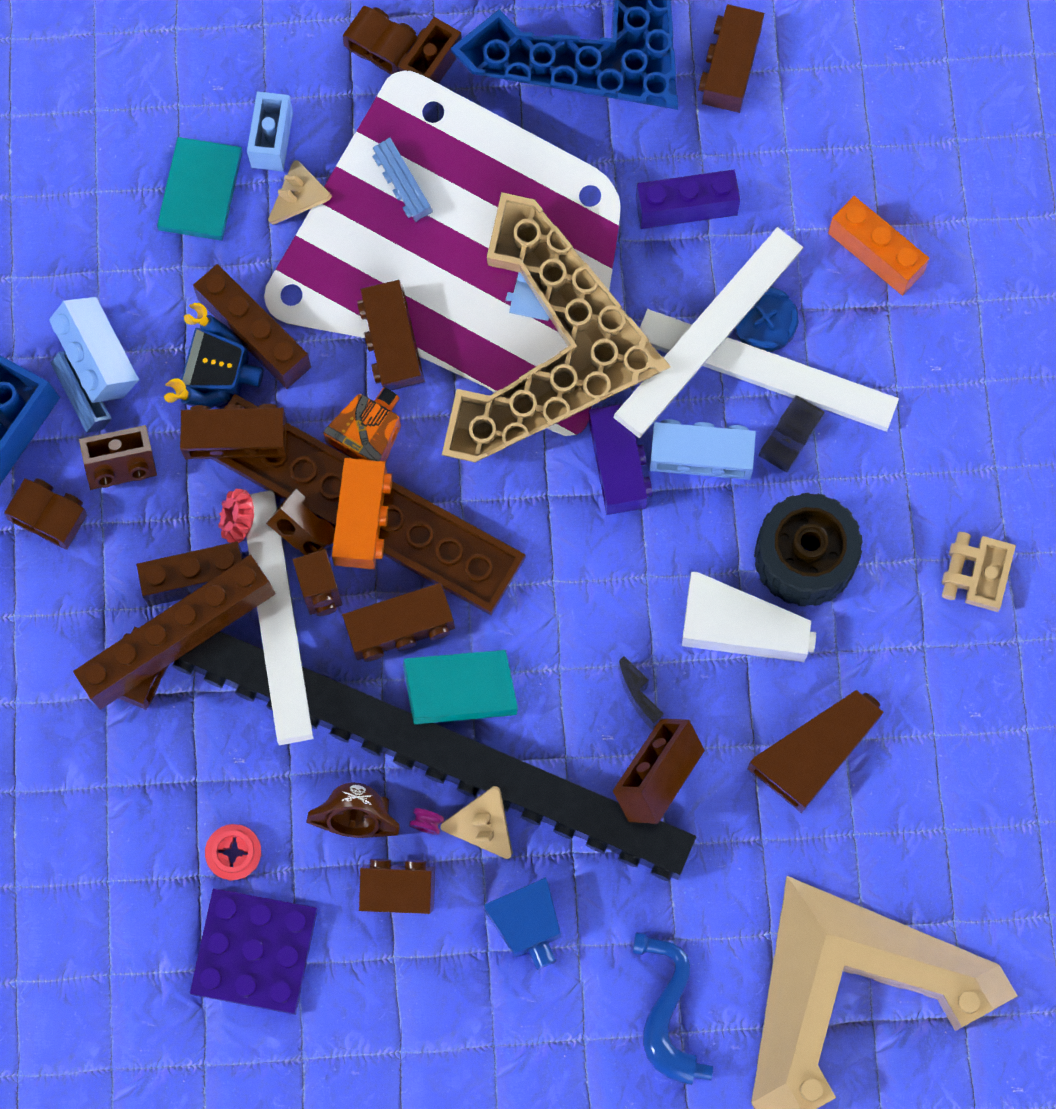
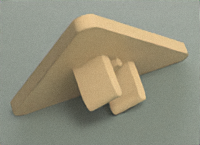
M295 160L288 174L284 176L285 181L282 188L278 190L279 195L268 221L272 225L329 201L332 195L298 160Z
M497 786L487 790L441 824L442 831L500 857L509 859L513 854L501 791Z

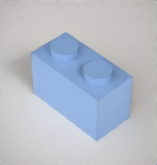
M257 92L247 147L251 168L284 171L293 116L289 95Z

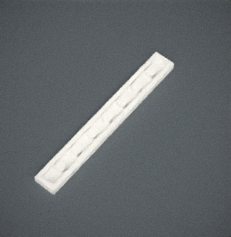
M777 227L665 355L664 359L671 368L644 380L617 410L613 418L638 438H641L800 254L803 246Z
M647 309L640 329L656 350L668 353L692 324ZM728 337L703 365L712 370L886 432L899 400L897 397Z
M270 490L253 493L250 496L254 506V520L246 538L249 555H252L276 593L257 606L277 742L278 745L311 740L314 737L282 537L266 524L277 510L276 497L274 492Z

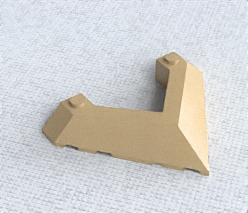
M501 192L487 254L488 266L521 273L568 347L491 396L457 389L442 455L476 463L671 368L534 199Z
M786 876L751 1104L754 1109H817L836 1098L818 1063L843 971L937 999L955 1031L1018 996L999 964Z

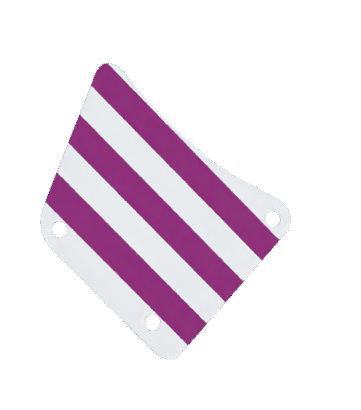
M413 71L396 72L386 79L324 187L332 195L331 199L311 208L267 283L264 299L270 314L284 323L365 338L364 332L370 330L367 319H361L357 300L362 299L360 289L400 280L405 291L419 357L482 385L495 393L568 347L550 318L548 321L509 313L511 301H506L507 292L514 293L518 272L488 266L487 254L501 192L534 199L608 290H610L621 208L619 196L609 178L594 166L423 75ZM435 101L443 106L444 115L440 121L431 123L424 119L422 111L427 103ZM388 138L392 139L432 208V213L417 222L412 217H407L402 208L405 206L403 200H397L392 191L395 189L393 183H387L382 174L385 172L383 166L380 165L378 167L372 157L375 154L373 147ZM587 185L596 186L601 192L600 202L592 207L583 205L579 199L580 191ZM290 284L297 285L302 291L301 301L294 306H288L281 300L282 289ZM592 406L548 427V429L563 436L581 433L589 422V409Z

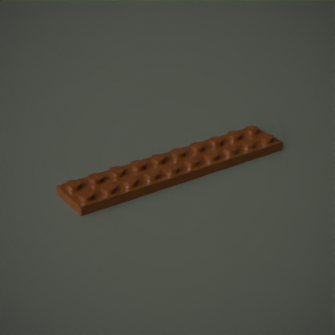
M236 394L233 395L228 405H241L244 408H258V406ZM287 423L286 457L212 459L260 487L274 492L275 495L284 500L297 489L306 497L302 504L318 518L325 519L335 528L344 458H350L345 454ZM392 481L391 493L384 495L383 506H388L387 526L380 527L379 539H384L383 555L434 584L441 583L443 589L492 615L524 562L526 555Z

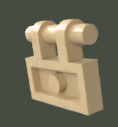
M958 532L955 543H952L949 555L951 556L948 572H944L942 584L944 585L942 597L948 600H955L957 589L968 590L965 599L966 604L998 612L1001 608L1016 545L982 536L979 547L975 548L969 546L970 534ZM965 560L975 562L971 577L962 575Z

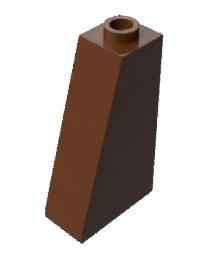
M855 690L755 756L747 769L802 813L884 713L879 708L880 703L870 694L863 693L862 695Z

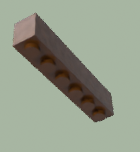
M250 554L75 669L73 673L89 698L101 710L276 593Z

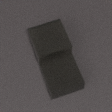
M796 395L780 418L777 427L762 447L759 456L788 473L825 412Z
M623 656L619 660L618 665L622 685L636 712L653 731L659 720L663 719L664 713L643 694L648 687L649 680Z

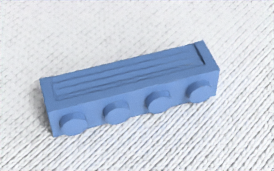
M388 138L374 146L375 154L372 157L378 167L380 165L383 166L385 172L382 174L387 183H393L395 189L392 191L397 200H403L405 206L402 208L407 217H412L417 222L432 213L430 204L392 139Z
M58 352L54 360L51 361V365L86 433L103 430L112 419L104 403H91L77 373L67 358L66 352Z

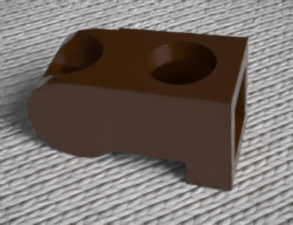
M295 489L281 503L266 524L304 555L327 549L334 542V527L325 519L318 518L302 504L306 497Z

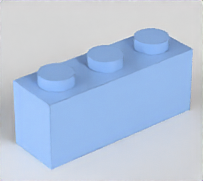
M90 297L63 301L49 321L91 403L124 398L139 381V378L97 298Z
M665 419L661 423L654 422L650 471L750 480L753 471L756 431H750L747 427L741 425L716 428L713 424L707 422H698L694 426L682 425L681 422L673 419Z

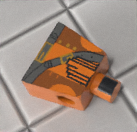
M382 388L374 401L363 394H358L326 427L323 432L325 442L352 459L383 461L386 463L401 427L400 417L392 412L400 399L399 396L387 388Z

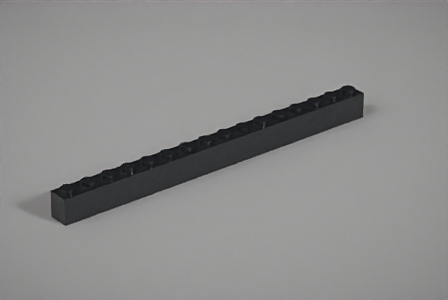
M219 631L175 660L172 665L177 670L189 675L193 671L205 675L204 680L213 686L223 688L224 684L233 687L236 689V695L248 701L254 702L255 698L267 702L266 707L272 710L263 649ZM302 667L312 728L317 729L318 725L330 729L329 734L343 742L348 743L351 738L362 743L361 748L373 755L380 756L382 752L394 757L393 762L405 769L412 770L413 766L425 770V776L435 782L444 784L445 780L455 783L458 785V791L475 798L477 793L482 795L493 786H497L501 791L504 811H508L510 807L522 812L521 818L532 824L540 825L541 822H545L554 826L553 832L562 837L573 839L575 835L587 841L585 844L587 847L597 852L605 853L606 849L619 854L618 860L629 866L638 867L639 863L652 869L650 873L659 879L670 882L671 878L679 880L695 842V835L663 821H659L658 824L629 822L620 804L612 799L435 723L414 724L411 713Z

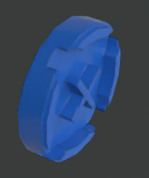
M770 287L736 326L734 332L742 343L767 352H773L785 347L793 339L799 323L798 309L784 291Z

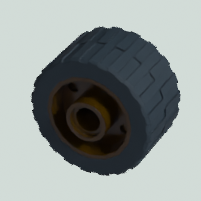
M801 493V495L789 496L781 503L778 502L764 518L754 550L756 571L759 573L763 585H766L775 597L778 596L784 602L798 604V606L821 605L825 601H831L836 598L837 594L843 592L847 587L861 558V545L863 541L857 520L853 518L848 508L843 507L839 501L819 493Z

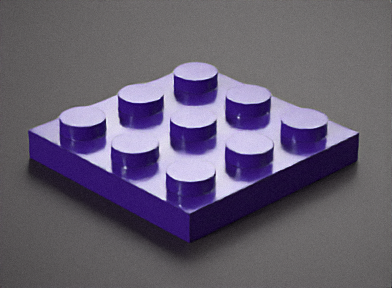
M213 888L190 994L296 1015L318 909L316 907Z

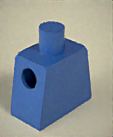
M546 877L484 904L487 916L514 957L529 952L537 970L556 962L549 943L559 939L561 932Z

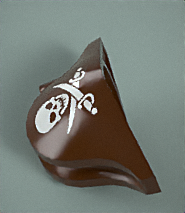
M355 782L338 786L333 790L325 803L308 812L306 821L308 824L329 832L354 838L396 836L400 829L399 823L388 814L389 799L380 797L373 788Z

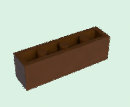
M218 264L193 284L198 301L217 320L234 332L243 341L246 349L286 389L311 368L308 353Z

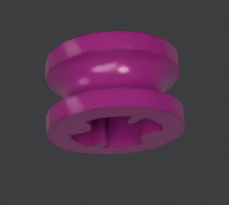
M415 808L413 813L416 815L414 821H410L409 826L421 832L439 835L440 829H438V825L443 823L444 817L425 809Z

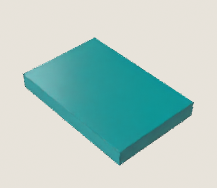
M177 137L157 223L158 230L223 241L242 157V148Z
M506 650L404 658L403 668L414 724L517 715L518 706Z

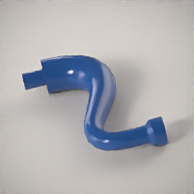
M636 932L633 954L643 955L648 952L665 955L673 959L675 963L674 974L651 1009L645 1023L643 1046L647 1059L657 1071L666 1077L685 1084L692 1085L694 1078L711 1080L713 1066L696 1063L697 1055L678 1050L669 1039L670 1019L689 979L690 963L688 955L681 947L674 943L648 938L646 934Z

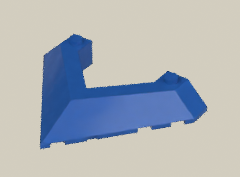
M613 0L611 38L600 37L599 40L580 39V36L554 34V37L535 36L532 32H521L499 9L450 48V51L471 74L678 110L671 0Z

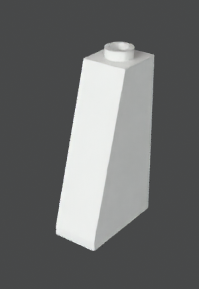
M691 572L682 646L805 662L808 652L814 653L816 632H810L811 620L701 573Z

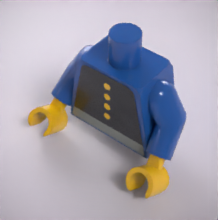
M190 304L189 307L197 312V319L190 314L184 315V321L189 325L199 323L200 328H195L181 380L174 378L165 384L167 387H172L176 394L170 392L165 394V401L173 403L181 399L183 404L190 406L203 405L212 409L226 404L234 394L239 396L242 384L260 387L264 370L262 367L247 364L249 356L243 341L225 324L213 316L207 315V310L203 304Z

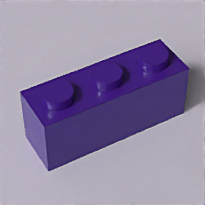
M735 169L637 183L636 205L640 228L646 229L737 216L740 195Z
M623 404L589 409V426L606 515L646 509L647 497H652L649 476L643 477L641 465H646L644 446L637 445L635 434L613 418L614 414Z

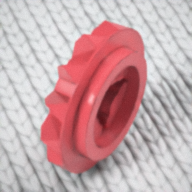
M236 488L234 491L228 492L226 500L222 501L223 508L219 513L221 521L218 526L222 529L221 536L229 543L237 541L240 543L249 533L254 520V506L249 492Z
M229 824L217 829L209 837L205 847V859L210 870L217 877L229 881L245 879L257 869L262 856L260 841L255 833L249 828L238 824ZM234 838H236L238 849L248 853V855L238 856L233 863V867H231L230 858L223 853H219V851L230 850L232 844H234Z

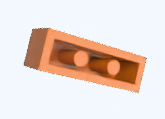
M853 196L832 217L828 234L902 296L924 274L930 258L856 196Z
M344 458L332 550L334 566L375 570L376 559L382 560L384 539H379L380 527H386L388 521V506H383L384 495L390 494L392 488V474L387 473L386 463L383 461Z

